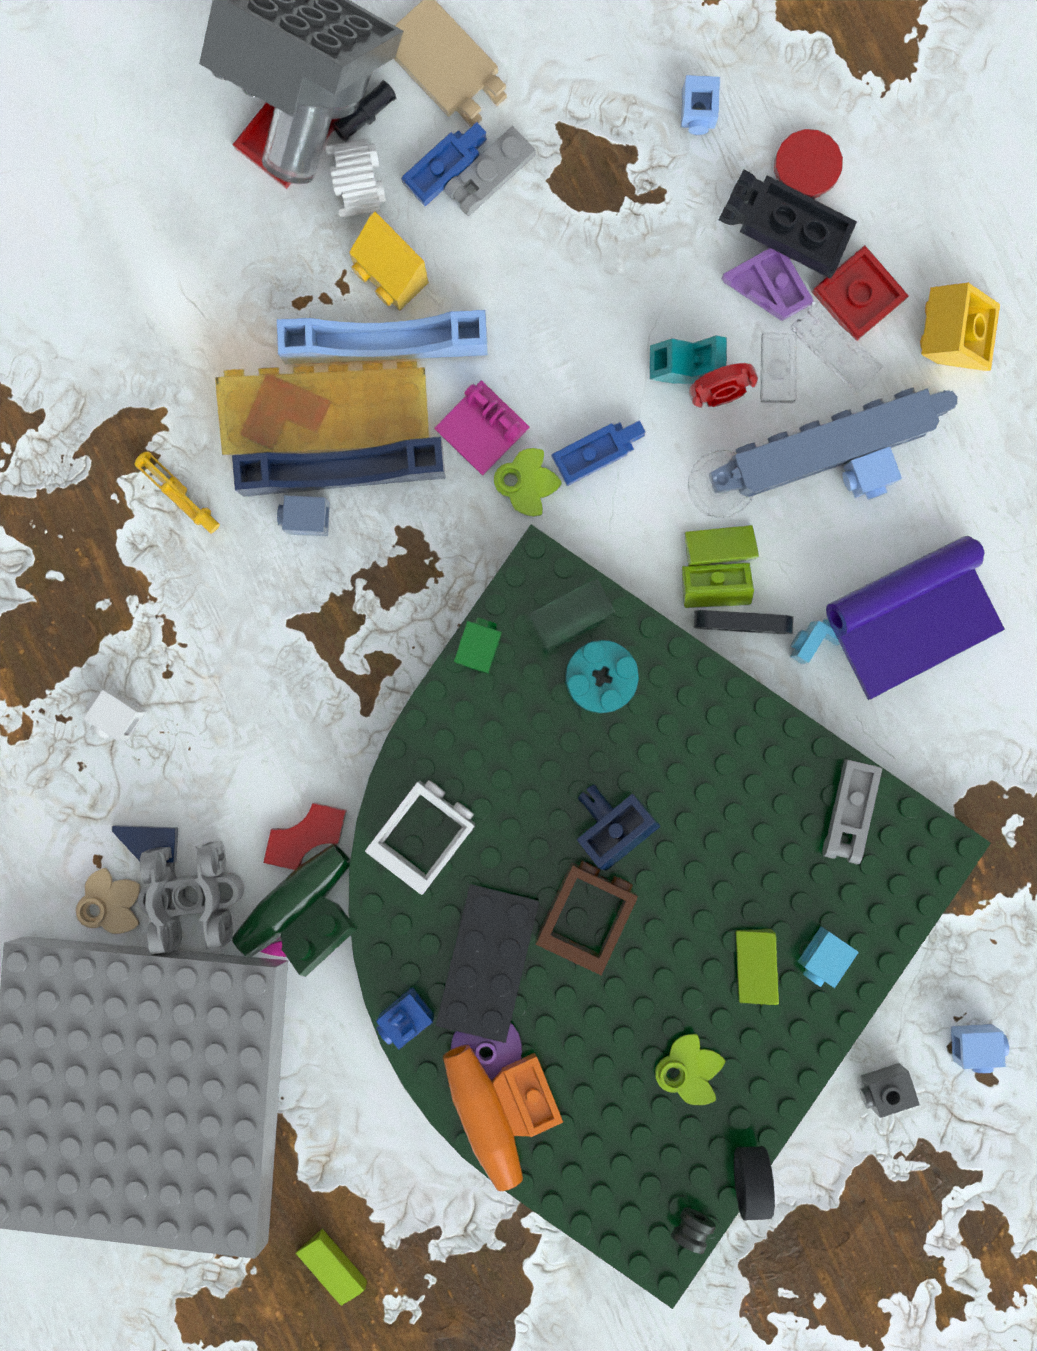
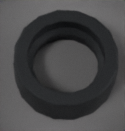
M764 1146L737 1147L734 1152V1181L740 1216L744 1221L772 1219L775 1209V1192L768 1151Z

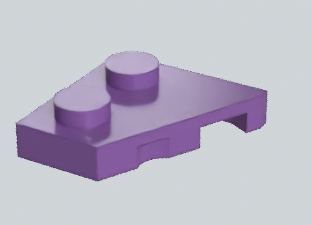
M771 248L729 270L721 278L726 285L781 321L807 308L814 302L790 258Z

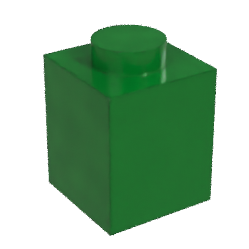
M478 617L475 623L467 621L454 662L489 674L502 636V632L496 630L497 624Z

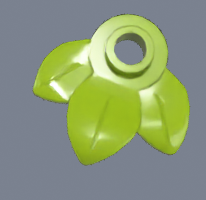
M528 448L520 451L512 463L501 465L494 474L496 490L503 496L510 498L511 504L516 511L527 516H541L543 507L540 498L553 494L562 485V481L554 472L541 467L544 459V451L542 449ZM507 475H514L517 478V483L514 486L505 484L504 479Z
M688 1034L681 1036L672 1044L669 1056L664 1057L657 1064L655 1077L662 1089L671 1093L678 1092L686 1103L706 1105L716 1101L715 1093L708 1081L722 1069L726 1061L713 1050L700 1049L698 1035ZM670 1068L679 1069V1074L676 1078L671 1079L666 1076Z

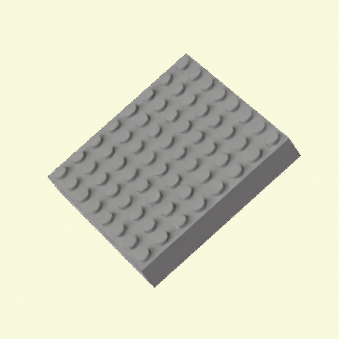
M21 937L4 942L0 986V1229L255 1259L268 1244L288 960L174 950L171 953L151 954L149 948L35 937Z

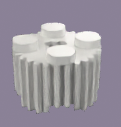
M367 139L327 145V155H334L336 166L330 167L334 192L336 196H343L345 206L338 208L340 218L380 211L379 203H385L386 198L382 180L375 181L373 168L379 167L375 144L368 145Z

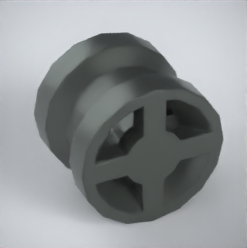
M685 1207L680 1214L682 1221L679 1226L673 1229L671 1236L684 1248L698 1254H703L707 1247L705 1240L708 1235L714 1232L716 1225L704 1214Z

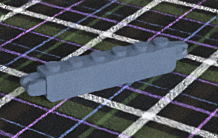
M913 387L895 394V400L884 403L882 398L871 401L862 406L864 411L852 414L851 409L837 413L831 416L832 422L820 425L819 420L805 424L799 427L800 433L788 436L787 431L778 433L767 439L768 444L756 447L754 442L741 446L735 450L736 455L727 464L708 474L715 494L738 490L739 494L749 498L847 464L851 460L881 449L893 448L919 439L936 429L939 423L938 417L955 408L958 404V396H956L953 390H944L943 392L930 395L928 388L915 392Z

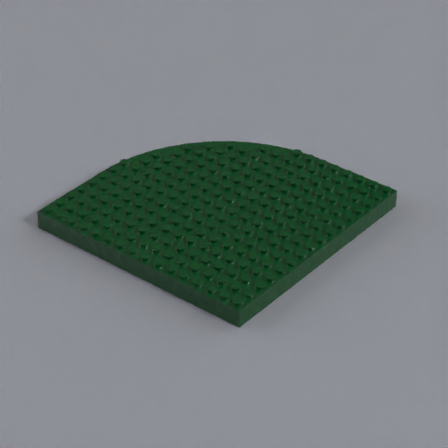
M531 524L409 698L389 731L371 771L356 820L349 866L348 913L349 920L357 929L351 935L353 959L364 1004L380 1045L402 1086L436 1131L463 1159L490 1180L472 1150L452 1101L443 1055L451 1050L455 1031L438 1027L436 1022L470 884L539 900L511 1023L518 1031L521 1039V1059L533 1053L536 1054L563 1123L533 1137L514 1136L523 1180L516 1187L505 1192L673 1309L739 1213L734 1181L735 1149L737 1147L764 1146L768 1151L772 1165L991 842L883 768L860 864L847 862V858L836 856L835 859L824 857L823 845L828 835L844 759L877 767L881 766ZM477 617L496 623V630L502 632L489 674L454 662L467 621L475 623ZM594 641H611L624 647L636 661L639 673L637 689L630 701L620 709L606 713L590 712L578 706L569 695L565 683L566 667L571 657L582 646ZM602 668L599 672H592V676L596 678L595 685L598 687L602 683L610 682V678L606 676L607 670L605 668ZM430 780L445 792L442 798L454 806L456 802H459L474 814L471 820L476 824L424 894L421 895L367 854L365 850L416 783L421 781L426 784ZM592 785L598 787V790L613 808L617 807L631 794H634L661 825L660 828L607 871L601 869L599 873L600 876L611 881L613 876H617L632 883L633 887L631 890L638 895L602 975L536 945L535 941L571 862L580 865L581 860L598 867L577 841L581 835L597 823L585 806L578 800L580 794L584 792L595 802L586 790ZM420 794L385 840V843L427 874L462 826ZM842 832L840 842L850 844L853 834ZM577 878L552 931L599 953L622 905L623 899ZM820 927H823L859 952L835 988L826 982L821 987L803 975L806 968L798 962ZM772 929L775 932L778 1005L739 1002L736 930ZM413 987L435 1016L429 1026L398 1050L394 1043L387 1044L377 1031L379 1025L376 1020L383 1010ZM697 1034L700 1049L713 1050L726 1061L722 1069L708 1081L716 1096V1101L706 1105L688 1104L681 1098L678 1092L671 1093L665 1091L656 1080L655 1070L657 1064L664 1057L669 1056L672 1044L681 1036ZM485 1046L480 1049L479 1053L482 1057L489 1058L492 1056L493 1051L490 1047ZM670 1068L666 1076L671 1079L676 1078L679 1074V1069ZM685 1207L704 1214L716 1225L714 1232L708 1235L705 1240L707 1247L703 1254H698L684 1248L671 1236L673 1229L679 1226L682 1221L680 1214Z

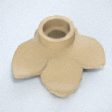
M107 868L95 871L85 882V896L79 900L76 906L77 919L85 927L97 928L102 926L112 934H121L134 929L140 922L129 908L138 899L141 889L140 884L129 879L113 882ZM92 904H96L99 907L100 913L98 916L90 913V906Z

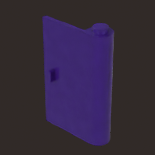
M963 536L826 606V615L868 700L1005 630L975 570L983 564L985 554L984 548L978 540L970 536Z

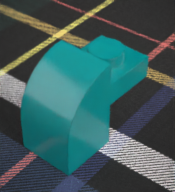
M715 335L694 343L671 338L650 345L649 379L672 384H693L705 374L726 366L727 338Z

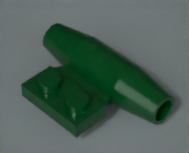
M333 843L298 866L256 905L233 935L232 942L244 956L252 957L281 938V949L297 973L304 977L310 974L357 930L340 905L326 899L327 895L350 866V858L346 853Z

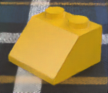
M376 212L371 214L349 251L353 262L351 269L363 282L369 279L377 287L375 293L388 307L393 304L401 311L429 283L425 262Z
M969 282L930 287L929 300L925 305V329L920 340L921 355L941 365L990 371L992 368L1000 304Z

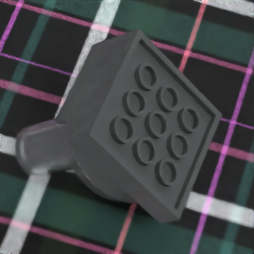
M213 0L199 64L211 70L215 77L230 81L239 86L246 95L260 98L275 107L262 155V165L268 172L279 179L295 184H306L312 182L315 178L331 120L346 117L357 110L361 99L366 93L372 71L396 57L404 31L350 0Z

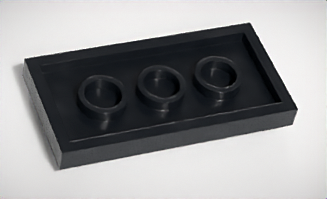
M470 884L436 1026L506 1043L539 900Z

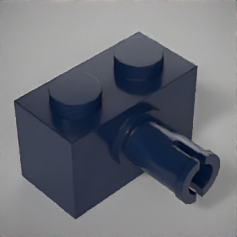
M592 785L586 790L595 802L584 792L580 794L578 800L585 806L597 823L581 835L577 841L598 868L607 871L660 828L661 825L634 794H631L617 807L613 808L598 790V787Z

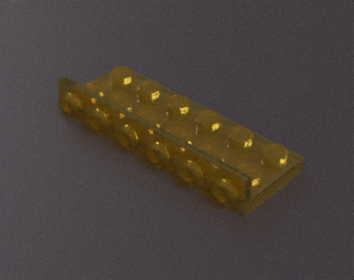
M417 361L396 362L397 369H383V363H362L363 370L349 371L348 364L328 365V372L314 373V366L293 367L294 374H280L279 367L258 368L259 375L245 376L244 369L223 370L224 377H215L222 455L366 448L392 444L403 440L429 438L425 367L417 368Z

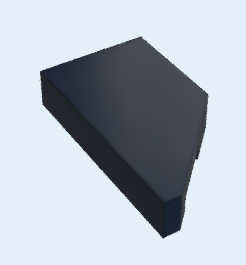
M112 826V832L139 862L142 852L161 847H171L172 858L165 860L166 863L177 862L178 827Z

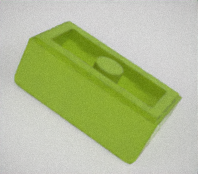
M753 525L684 532L688 566L753 560L759 557Z
M750 563L682 566L683 602L685 608L739 606L752 603L754 585Z
M772 929L736 930L739 1002L778 1005L775 932Z
M323 1228L296 1251L298 1257L341 1306L365 1290L367 1285L366 1278Z

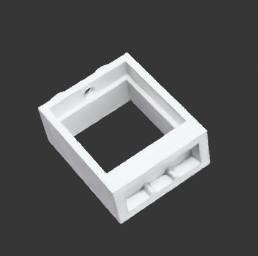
M430 780L426 784L421 781L416 783L365 850L367 854L421 895L424 894L476 824L471 820L474 814L459 802H456L454 806L442 798L445 792ZM420 794L462 826L427 874L385 843V840Z

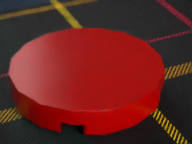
M803 129L792 133L782 142L774 158L776 179L778 178L783 184L813 199L829 192L835 186L843 166V156L839 145L830 135L814 129Z
M748 363L731 364L713 370L690 386L689 395L692 404L701 408L703 406L702 403L706 402L708 407H717L730 403L744 396L747 393V386L750 385L754 388L757 384L758 376L754 366Z

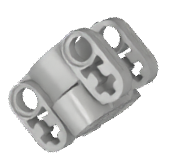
M222 841L207 842L195 846L197 849L198 875L177 877L175 874V863H166L165 860L172 858L171 847L152 848L142 852L140 857L141 878L144 884L150 885L141 890L138 896V904L140 909L152 921L147 929V942L151 954L171 953L180 946L182 940L180 915L203 913L199 921H203L206 949L224 947L232 940L233 923L229 910L223 909L232 906L242 898L244 883L235 874L223 873L226 867V856ZM221 882L227 883L232 887L233 896L231 899H225L220 895L219 885ZM186 886H191L197 890L199 895L197 903H192L186 899L184 894Z

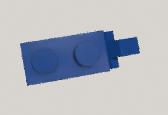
M476 122L464 134L459 130L454 134L450 132L402 176V183L424 207L427 206L444 190L452 178L459 176L480 155L477 149L487 140L486 131Z
M640 420L625 428L622 427L620 422L614 425L611 423L551 454V457L566 486H569L627 456L628 453L634 450L631 443L644 437L646 431Z

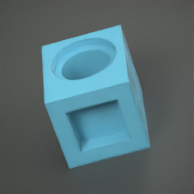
M820 927L798 962L806 968L803 975L820 987L826 982L835 988L859 952L823 927Z

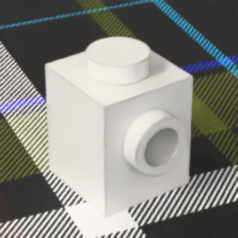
M102 689L100 693L96 692L86 705L88 712L83 719L92 724L90 727L91 731L104 739L112 737L116 741H128L146 712L113 690Z

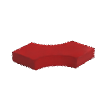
M312 803L306 817L297 825L287 829H271L263 863L295 870L301 865L304 856L314 847L322 844H339L347 810Z

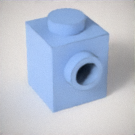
M891 447L856 458L843 466L845 470L842 474L844 484L849 492H853L855 498L865 494L867 500L887 493V486L893 485L902 479Z
M992 1024L951 1026L953 1061L960 1067L972 1069L976 1073H991L996 1067H1006L1005 1056L1009 1054V1042L1002 1030Z

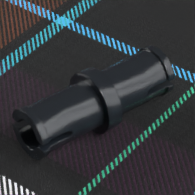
M382 80L363 99L354 103L348 112L332 123L337 135L344 142H347L366 123L371 125L376 120L375 116L388 104L397 99L392 87Z

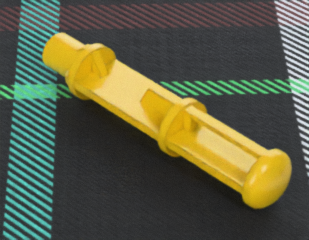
M143 452L136 458L135 467L148 477L196 525H202L210 534L219 528L220 524L211 516L210 509L208 507L199 509L186 496L187 488L150 452ZM152 458L171 478L168 479L149 460ZM145 466L163 485L157 484L141 467Z

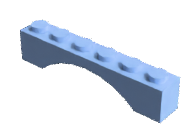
M485 310L451 311L422 319L385 323L338 322L315 318L277 319L278 355L285 365L488 355Z

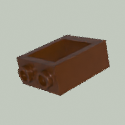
M581 860L580 865L571 862L536 936V945L602 975L638 895L631 890L633 884L620 877L613 876L611 881L599 875L600 868ZM577 878L623 899L622 905L599 953L552 931Z

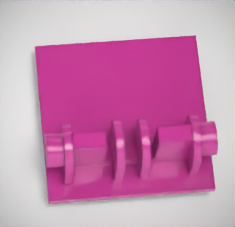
M481 380L476 386L472 384L467 388L464 393L466 396L434 429L483 476L530 426Z

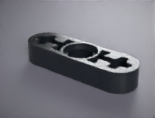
M696 610L694 611L693 628L750 633L793 634L794 616Z

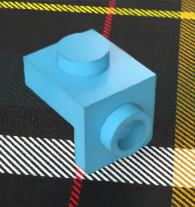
M824 619L822 622L819 620L809 624L806 631L801 629L791 644L794 651L790 657L801 664L809 663L824 638L834 645H840L829 620Z

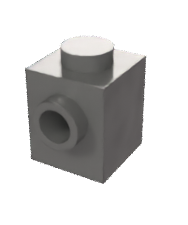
M900 1063L861 1075L864 1087L859 1090L863 1103L867 1109L871 1108L879 1118L920 1105L910 1073Z

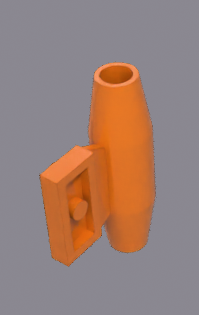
M470 1045L455 1047L443 1055V1060L456 1111L475 1156L496 1190L506 1191L512 1189L523 1180L514 1136L533 1137L563 1123L536 1054L533 1053L502 1067L501 1071L491 1081Z

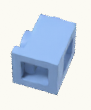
M686 75L682 88L681 127L689 128V133L703 135L708 133L709 129H715L719 113L720 77Z

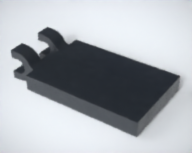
M743 169L718 219L728 225L742 224L740 233L830 279L840 263L857 221L768 175L762 182L745 169Z

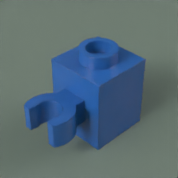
M412 987L379 1014L376 1020L379 1025L377 1031L387 1044L394 1043L399 1050L433 1022L435 1014Z

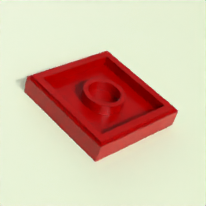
M866 245L838 267L831 279L826 277L812 290L813 295L854 342H857L909 297Z

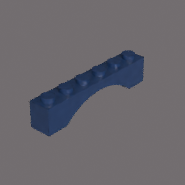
M441 437L403 440L377 447L339 452H264L232 455L235 491L243 497L446 479Z

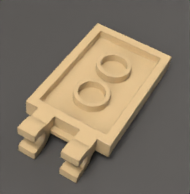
M422 0L395 25L404 32L396 57L393 59L448 117L457 111L465 122L472 127L476 122L482 121V117L479 114L481 107L471 99L481 89L496 106L507 98V94L504 92L506 84L496 76L498 66L436 0Z

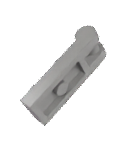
M512 125L459 176L452 178L445 186L444 192L451 199L456 198L461 204L460 209L469 216L536 155V150ZM471 184L477 191L470 194L465 188Z
M844 759L828 835L823 845L824 857L835 859L836 856L847 858V862L860 864L883 768ZM842 832L853 834L850 844L840 842Z

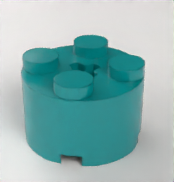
M605 640L590 642L578 649L569 660L565 671L566 687L573 701L581 708L595 713L612 712L627 704L637 689L639 679L637 663L632 655L621 645ZM602 668H605L607 670L606 676L610 678V682L602 683L598 687L595 685L596 678L592 676V672H599Z

